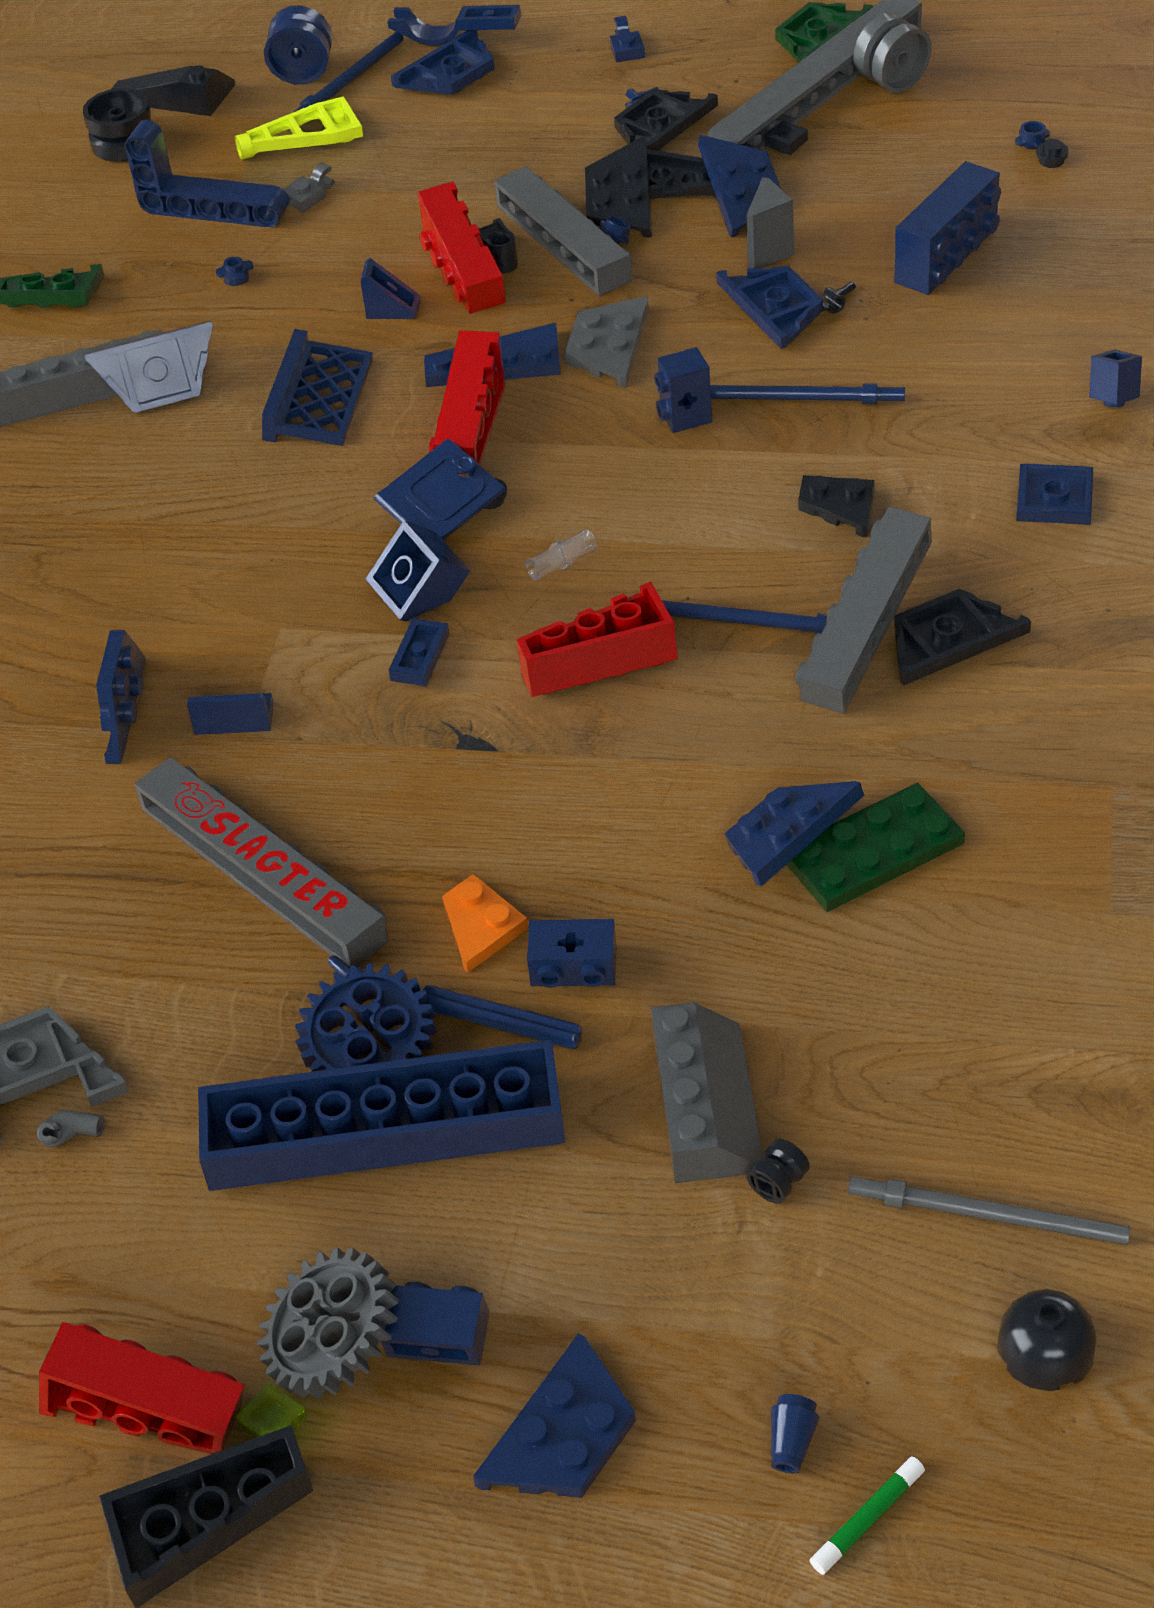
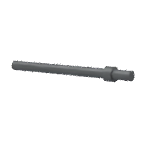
M854 1176L850 1178L848 1194L884 1201V1206L903 1209L904 1205L1128 1245L1130 1226L907 1186V1181L888 1178L887 1182Z

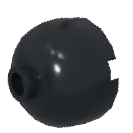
M1043 1289L1031 1291L1012 1302L1001 1320L997 1348L999 1355L1002 1356V1359L1007 1364V1371L1014 1379L1030 1388L1054 1391L1060 1390V1385L1068 1384L1075 1380L1074 1384L1084 1379L1093 1366L1097 1339L1090 1314L1076 1299L1061 1291Z

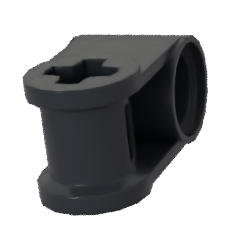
M497 218L493 220L492 224L478 228L483 245L488 246L500 272L508 273L515 270L518 266L515 236L504 225L503 221Z

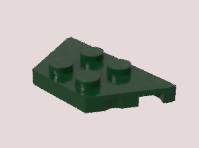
M809 2L775 29V40L800 62L873 8V6L864 4L861 11L846 10V4L842 3L825 4Z

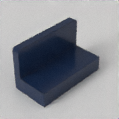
M271 693L188 698L187 707L195 735L271 731L274 706Z

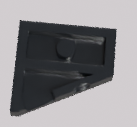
M803 475L798 498V509L809 515L819 516L824 521L838 526L840 521L856 527V535L867 537L875 491V480Z

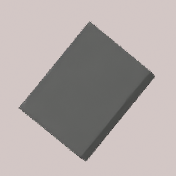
M762 177L747 213L748 269L762 268L794 255L793 199L770 178Z

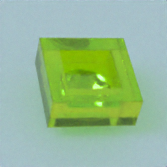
M268 1382L236 1416L239 1427L254 1438L290 1425H292L294 1431L307 1416L303 1406Z

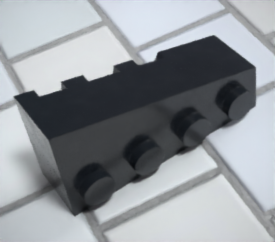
M292 1425L100 1495V1502L123 1585L134 1607L138 1608L313 1492Z

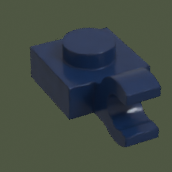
M626 16L614 17L616 30L615 35L610 36V46L615 61L622 62L645 58L644 45L639 31L629 32Z

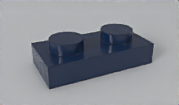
M412 618L389 668L390 681L427 686L449 637L448 623Z

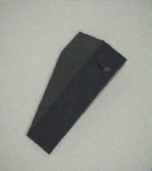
M196 65L118 80L111 89L128 88L140 91L148 98L150 108L211 117L236 84L233 78L217 69Z

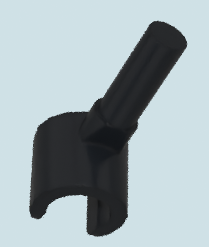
M849 282L836 291L831 287H827L824 291V296L828 300L823 303V307L833 314L840 312L845 305L844 296L856 288L855 283Z

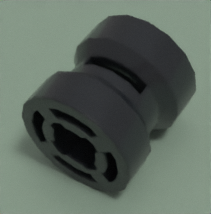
M775 1139L766 1149L765 1159L757 1161L747 1172V1181L752 1189L762 1198L769 1202L780 1204L792 1191L791 1184L794 1181H800L810 1169V1163L805 1154L796 1145L784 1139Z

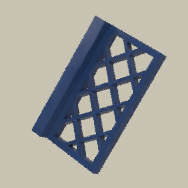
M294 329L262 413V440L276 442L278 434L343 446L372 363L373 352L309 341L308 331ZM313 353L327 356L328 359L316 362L311 356ZM356 361L362 362V364L349 368L345 362ZM336 366L341 371L329 376L324 370ZM313 374L320 378V380L308 383L304 379ZM349 380L354 385L342 390L337 384ZM328 387L333 393L321 397L316 391ZM308 395L313 400L301 405L296 399ZM341 401L346 406L334 411L329 405ZM321 409L326 414L313 419L309 413ZM299 416L305 421V423L300 425L287 423V421ZM334 423L339 428V431L323 430L322 427Z

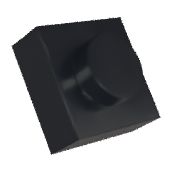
M783 120L765 134V146L791 155L808 141V129Z

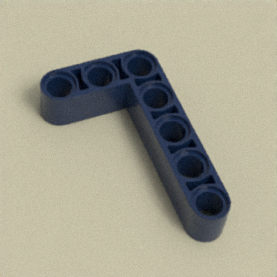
M151 120L140 121L125 142L126 154L138 203L144 211L150 214L273 227L277 225L289 205L288 194L277 186L172 175L162 129Z

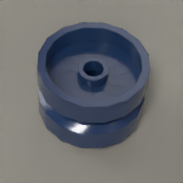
M289 6L278 11L271 19L264 48L265 63L272 74L282 81L294 85L308 84L318 80L325 72L333 40L331 26L323 15L309 7Z

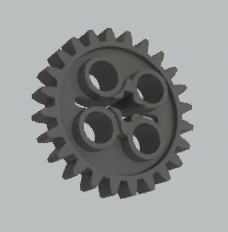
M335 1247L330 1258L323 1252H318L316 1265L314 1266L304 1260L301 1267L302 1274L297 1277L293 1273H289L287 1275L290 1283L288 1288L275 1289V1293L280 1299L277 1304L266 1305L265 1309L272 1314V1317L259 1325L261 1329L268 1333V1335L257 1341V1345L265 1350L259 1358L263 1364L268 1366L265 1373L290 1394L294 1392L303 1399L308 1394H311L316 1399H321L325 1389L331 1394L337 1395L340 1381H344L352 1387L355 1381L354 1372L359 1369L363 1373L368 1374L370 1370L367 1359L370 1356L375 1358L382 1357L383 1354L377 1348L379 1341H388L392 1338L384 1329L385 1325L396 1322L398 1318L389 1311L390 1308L399 1303V1299L390 1293L396 1287V1284L387 1277L389 1274L388 1270L366 1252L360 1254L352 1247L346 1253Z

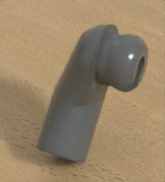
M61 1110L38 1126L37 1137L47 1147L60 1146L78 1134L100 1137L104 1130L105 1119L103 1115Z

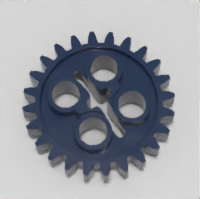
M368 963L364 973L358 974L354 965L350 966L349 977L343 978L337 971L334 972L335 984L332 986L323 981L319 982L323 993L321 996L315 994L307 995L312 1008H300L299 1013L304 1022L295 1025L300 1037L296 1040V1044L302 1053L300 1056L306 1068L310 1067L311 1072L424 1057L421 1050L433 1049V1043L428 1035H433L437 1032L432 1020L436 1017L432 1004H430L426 990L421 991L418 980L414 978L408 981L405 971L402 969L393 976L388 964H385L379 973H375L372 963ZM369 999H375L370 1004L362 1005L365 1001ZM342 1007H349L363 1026L357 1027L354 1017ZM395 1025H403L398 1030L389 1031ZM342 1026L341 1030L329 1033L335 1027ZM369 1031H375L379 1042L382 1045L384 1044L387 1048H389L390 1051L385 1052L377 1044L376 1040L369 1033ZM370 1052L369 1056L364 1059H356L362 1053Z

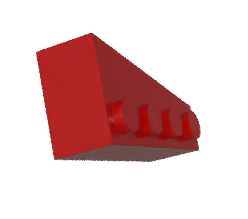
M454 181L417 191L423 232L419 233L421 246L425 252H430L434 267L441 269L445 284L452 286L457 303L462 302L469 314L506 303L503 275L488 246L483 245L477 225H471L467 215L468 208L464 200L458 202V189Z
M459 330L442 407L437 419L435 437H431L429 443V453L449 438L481 466L506 388L499 332Z
M650 581L639 586L640 593L628 598L624 593L611 598V605L603 609L594 611L588 608L577 613L578 616L575 618V621L568 624L557 621L516 639L521 676L531 697L548 695L554 691L577 685H586L592 681L620 676L627 672L650 666H659L665 662L677 660L674 621L652 582Z
M62 1321L39 1370V1414L55 1417L58 1409L76 1413V1423L95 1426L97 1419L108 1420L118 1426L121 1433L139 1437V1435H144L148 1430L158 1432L157 1436L163 1443L214 1454L224 1450L242 1406L245 1384L237 1382L232 1375L222 1371L208 1372L193 1367L190 1362L182 1357L175 1355L165 1357L147 1351L143 1345L136 1341L128 1339L118 1341L102 1335L92 1326L86 1324H77L75 1326Z

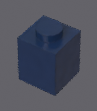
M1116 349L1091 356L1089 397L1104 401L1103 404L1108 407H1121L1125 405L1126 401L1139 398L1142 356Z

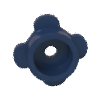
M1027 121L1021 125L1019 129L1020 136L1015 139V143L1027 149H1037L1038 145L1045 142V139L1050 136V131L1046 129L1045 124L1042 122Z
M609 215L606 221L601 220L600 230L605 234H609L614 242L617 244L620 242L627 244L629 242L627 237L629 236L631 226L626 221L613 215Z
M229 257L225 259L224 265L221 268L216 269V275L219 278H224V282L227 285H242L249 279L248 271L253 269V262L250 260L243 261L240 257Z

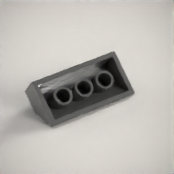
M695 1002L652 1007L654 1044L675 1183L747 1175V1172L757 1161H763V1154L740 1024Z

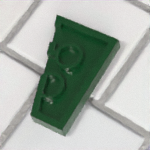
M102 264L90 265L91 271L74 273L73 268L61 269V273L55 274L52 277H44L39 272L0 278V304H6L8 307H18L23 304L37 305L39 307H49L52 305L81 307L87 305L104 276Z

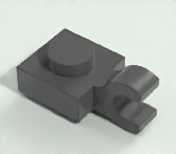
M319 163L313 169L309 179L302 176L283 189L289 196V205L304 213L325 198L324 190L330 189L335 184L333 179L325 176L332 170V167L325 163Z

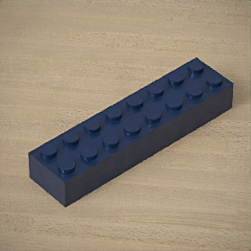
M552 1040L198 1087L199 1161L209 1191L565 1143Z

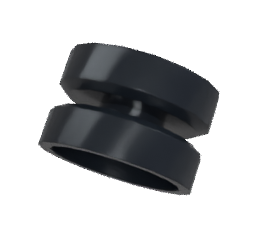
M128 88L110 89L96 94L83 106V117L86 128L89 130V141L93 153L106 161L118 162L128 160L125 142L140 121L151 120L148 98L142 92Z

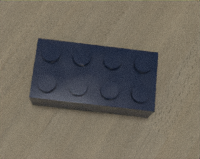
M965 161L896 227L894 283L929 295L939 284H943L947 276L956 267H960L963 261L973 251H976L990 234L997 230L1000 222V216L997 215L998 201L1001 196L999 172Z

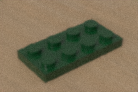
M917 782L833 823L786 865L823 909L829 912L964 844L965 832Z

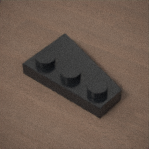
M648 149L650 199L715 194L701 157Z

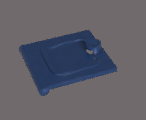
M447 438L387 487L379 491L375 495L374 500L399 523L402 524L406 520L435 531L444 540L505 491V487L476 463L471 456H468L454 442ZM458 472L464 475L468 474V478L459 476Z

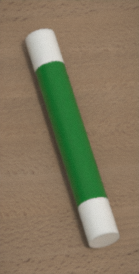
M911 1456L810 1558L813 1568L824 1575L925 1472L922 1463Z

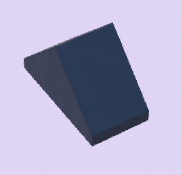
M369 257L365 261L360 280L366 319H413L416 316L421 295Z

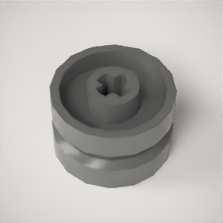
M882 13L874 17L863 28L857 38L854 48V65L857 72L888 91L902 93L911 88L923 75L931 57L932 43L929 35L922 29L908 23L894 13Z

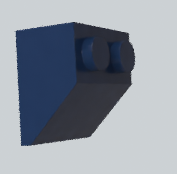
M404 520L366 577V580L400 620L406 622L451 601L470 570L435 531Z

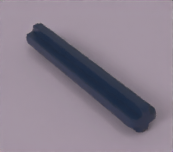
M426 985L423 989L426 990L430 1004H432L433 1010L436 1013L541 1041L552 1040V1044L571 1049L577 1048L582 1037V1027L577 1023L433 985Z

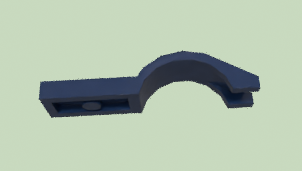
M520 5L462 6L455 22L446 26H432L417 18L410 7H396L393 10L394 17L396 18H389L387 22L390 29L420 44L436 46L450 41L456 36L458 31L515 30L522 15Z

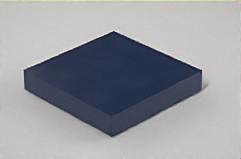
M1020 464L1016 521L1091 525L1093 467Z

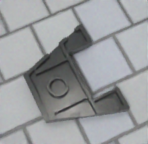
M49 1006L0 1024V1105L76 1075H79L91 1107L129 1093L124 1078L118 1072L114 1073L96 1051L90 1050L82 1042L80 1036ZM0 1133V1144H1V1143H3L4 1141H3L2 1136H1V1133Z

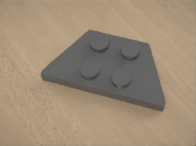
M639 297L577 312L565 351L566 364L577 369L587 370L589 374L599 378L605 373L616 378V385L627 387L649 309L648 297Z

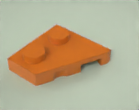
M474 874L442 896L443 906L451 925L455 944L458 947L463 968L467 973L529 929L527 917Z

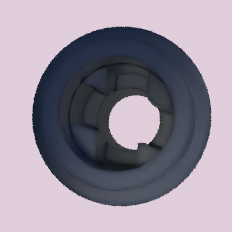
M783 1394L778 1396L777 1404L771 1407V1467L773 1469L791 1474L800 1472L801 1463L804 1461L820 1419L816 1413L817 1404L813 1400L800 1395Z

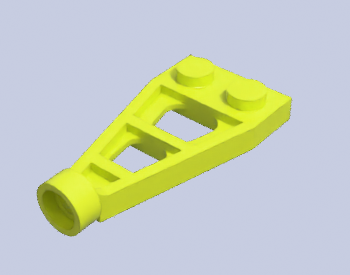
M343 96L315 103L246 131L244 134L236 135L235 142L241 160L254 157L258 152L328 145L340 142L347 143L353 139L363 137V129ZM319 119L325 127L323 131L307 133L302 132L299 126L311 120ZM290 129V131L292 132V135L272 137L273 135Z

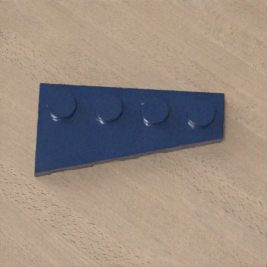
M556 323L500 336L505 380L561 374ZM455 348L424 356L426 387L447 385Z

